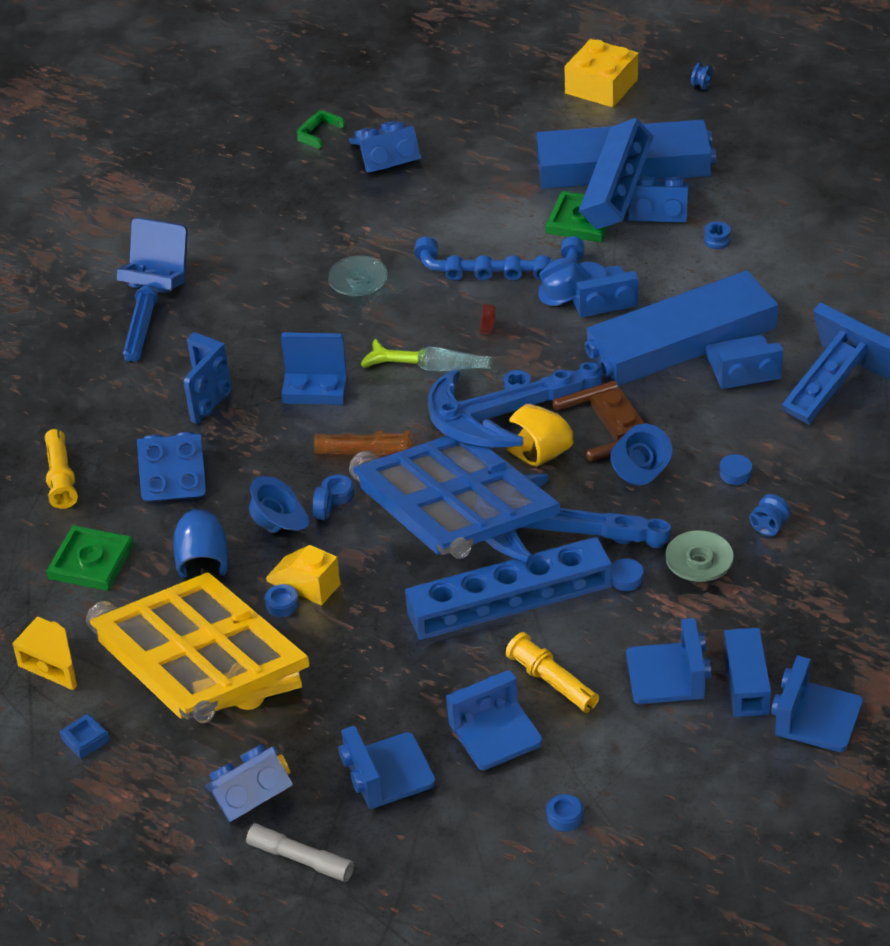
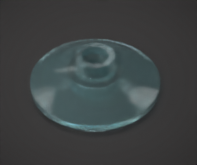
M351 256L338 261L331 267L328 273V280L330 286L338 293L347 296H363L379 290L385 284L387 269L381 261L373 257Z

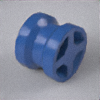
M767 494L762 497L758 504L759 506L753 509L749 516V521L752 527L759 533L766 536H774L779 532L782 523L786 522L791 515V509L783 498L774 494Z

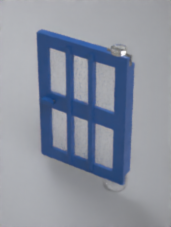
M449 436L382 458L377 457L373 452L362 451L354 456L349 466L350 475L360 483V488L437 555L451 553L455 558L462 559L469 554L473 544L560 514V503L491 449L459 442Z

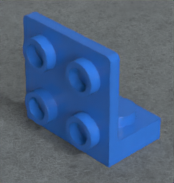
M283 332L281 343L285 378L281 393L282 403L344 405L348 375L343 334Z

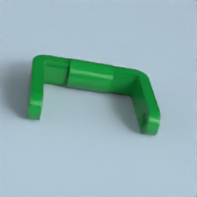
M318 111L297 130L298 141L319 149L323 145L322 141L317 137L309 135V133L321 121L339 128L344 127L346 122L343 118L334 114Z

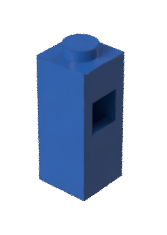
M759 628L724 630L723 655L734 717L770 715L771 689Z

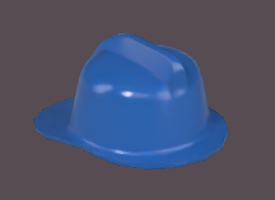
M568 258L553 260L539 274L542 282L538 290L539 299L543 304L549 306L567 303L577 298L576 282L606 277V270L602 265L595 262L579 263Z
M647 423L637 424L629 429L614 445L611 451V463L616 473L626 482L637 486L647 485L668 465L672 458L673 448L670 439L663 430Z
M269 476L257 477L252 481L250 486L252 498L249 504V512L252 519L259 526L265 528L270 533L278 532L282 528L300 531L309 526L310 519L306 511L299 503L292 489L284 482Z

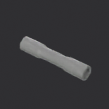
M256 823L248 831L246 838L248 845L274 855H281L342 882H347L353 873L354 862L325 850H318L287 838L282 833Z

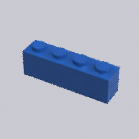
M638 118L610 128L581 203L579 212L596 230L621 222L624 219L654 138Z

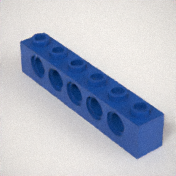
M598 537L531 554V560L528 562L513 559L405 589L407 613L420 641L612 587V567Z

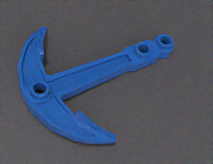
M585 362L580 365L577 371L557 370L553 372L552 376L542 378L540 381L464 401H456L454 390L460 376V370L454 369L440 377L433 384L428 395V408L430 419L435 427L443 434L459 442L482 447L523 446V437L501 428L489 419L518 410L525 404L534 405L601 385L602 371L598 364Z
M547 474L524 475L538 487L549 481ZM505 480L488 488L490 492L513 510L531 504L524 503L527 497ZM479 498L476 514L483 520L501 514L483 498ZM560 508V514L522 527L600 535L605 538H611L620 544L646 540V544L653 548L664 547L670 539L671 525L662 519L647 520L639 516L614 513L601 514ZM515 530L485 540L494 549L507 556L525 562L531 560L530 552L522 544Z

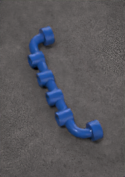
M574 236L565 238L561 243V256L576 262L582 259L585 248L584 241ZM431 237L419 238L415 243L414 252L416 258L421 260L426 268L432 271L445 272V276L449 280L461 279L463 272H475L474 275L479 280L490 279L492 272H504V276L508 280H518L522 276V272H534V277L541 280L540 272L543 271L547 264L553 261L545 255L537 256L534 260H522L515 255L508 256L505 260H492L489 256L485 255L477 257L476 260H463L456 255L449 256L446 260H436L438 256V242Z

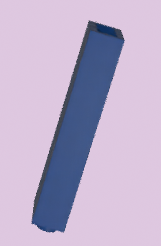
M704 120L643 124L654 138L639 176H655V180H665L669 176L684 178L711 176V165L716 164L715 147H712L711 130L706 131ZM611 127L536 132L541 189L589 185Z
M746 270L587 327L585 350L587 355L591 359L594 358L598 363L603 375L609 377L611 381L615 380L617 385L620 386L706 354L705 348L708 344L756 336L777 328L778 304Z

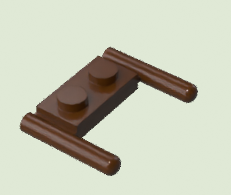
M615 380L556 398L552 402L553 408L559 411L591 401V406L615 442L587 450L586 458L589 462L610 457L614 445L629 429L637 424H644L623 391L618 388Z

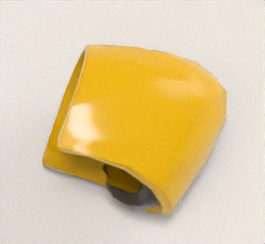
M525 404L509 420L511 423H516L523 427L518 436L523 437V446L505 448L530 466L538 467L556 458L574 443L573 431L566 420L558 413L533 404Z

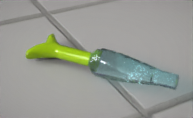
M375 339L372 344L373 351L366 355L361 363L363 368L383 362L418 364L425 371H452L454 369H491L492 357L477 356L433 346L423 347L419 352L388 350Z

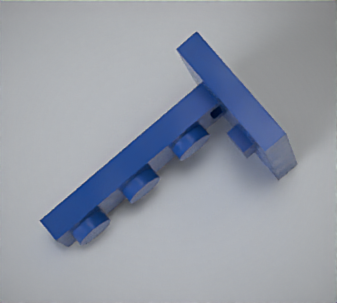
M821 302L813 310L821 346L826 349L782 403L784 412L808 425L857 364L890 380V337Z

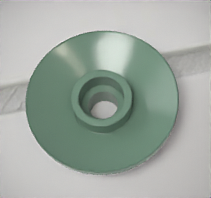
M703 530L688 531L676 536L668 544L666 562L671 571L683 579L696 582L711 581L723 576L731 568L733 550L728 541L718 534Z

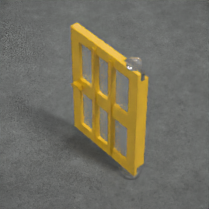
M209 572L120 608H117L109 601L98 602L91 607L86 616V624L98 636V641L180 719L185 718L188 720L194 717L198 722L206 723L213 718L215 707L309 667V658L304 652Z

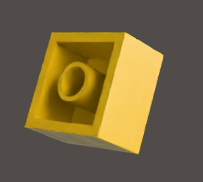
M590 39L565 65V94L612 108L638 80V52L625 47L604 43L601 40Z

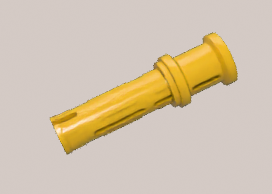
M52 429L44 437L50 469L46 476L47 485L51 489L48 497L53 507L66 509L73 506L78 499L77 490L73 487L75 475L68 466L65 434L60 430L58 438V430Z
M526 632L517 634L510 641L506 648V657L512 661L517 660L525 666L530 676L541 677L585 713L590 712V708L593 709L597 705L599 695L553 660L552 653L548 649H541L531 641V636Z

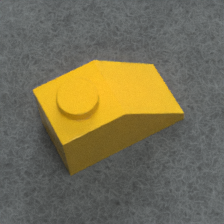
M311 545L285 556L266 577L267 582L273 585L287 584L294 587L298 592V596L321 606L341 585L337 556Z
M37 616L12 643L18 666L74 690L77 687L65 628L57 622H50Z

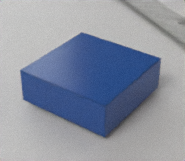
M89 713L59 731L61 740L80 759L110 741L108 732Z

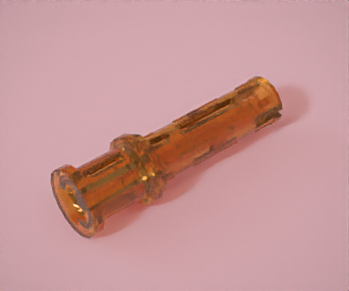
M378 430L374 434L367 435L315 433L314 436L315 454L360 453L374 454V457L382 458L385 455H391L412 448L410 431H404L403 434L384 433V430Z

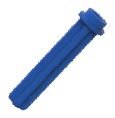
M143 286L135 293L136 305L123 350L124 359L127 362H137L141 357L153 306L158 303L159 299L156 290L151 286Z

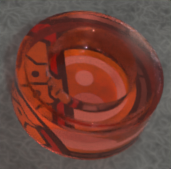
M483 305L480 334H493L496 315L495 305Z

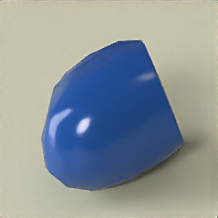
M193 509L186 512L179 520L173 534V551L178 574L182 580L186 579L188 576L185 569L186 561L198 557H209L220 561L219 575L225 576L229 566V556L225 533L219 520L207 510Z

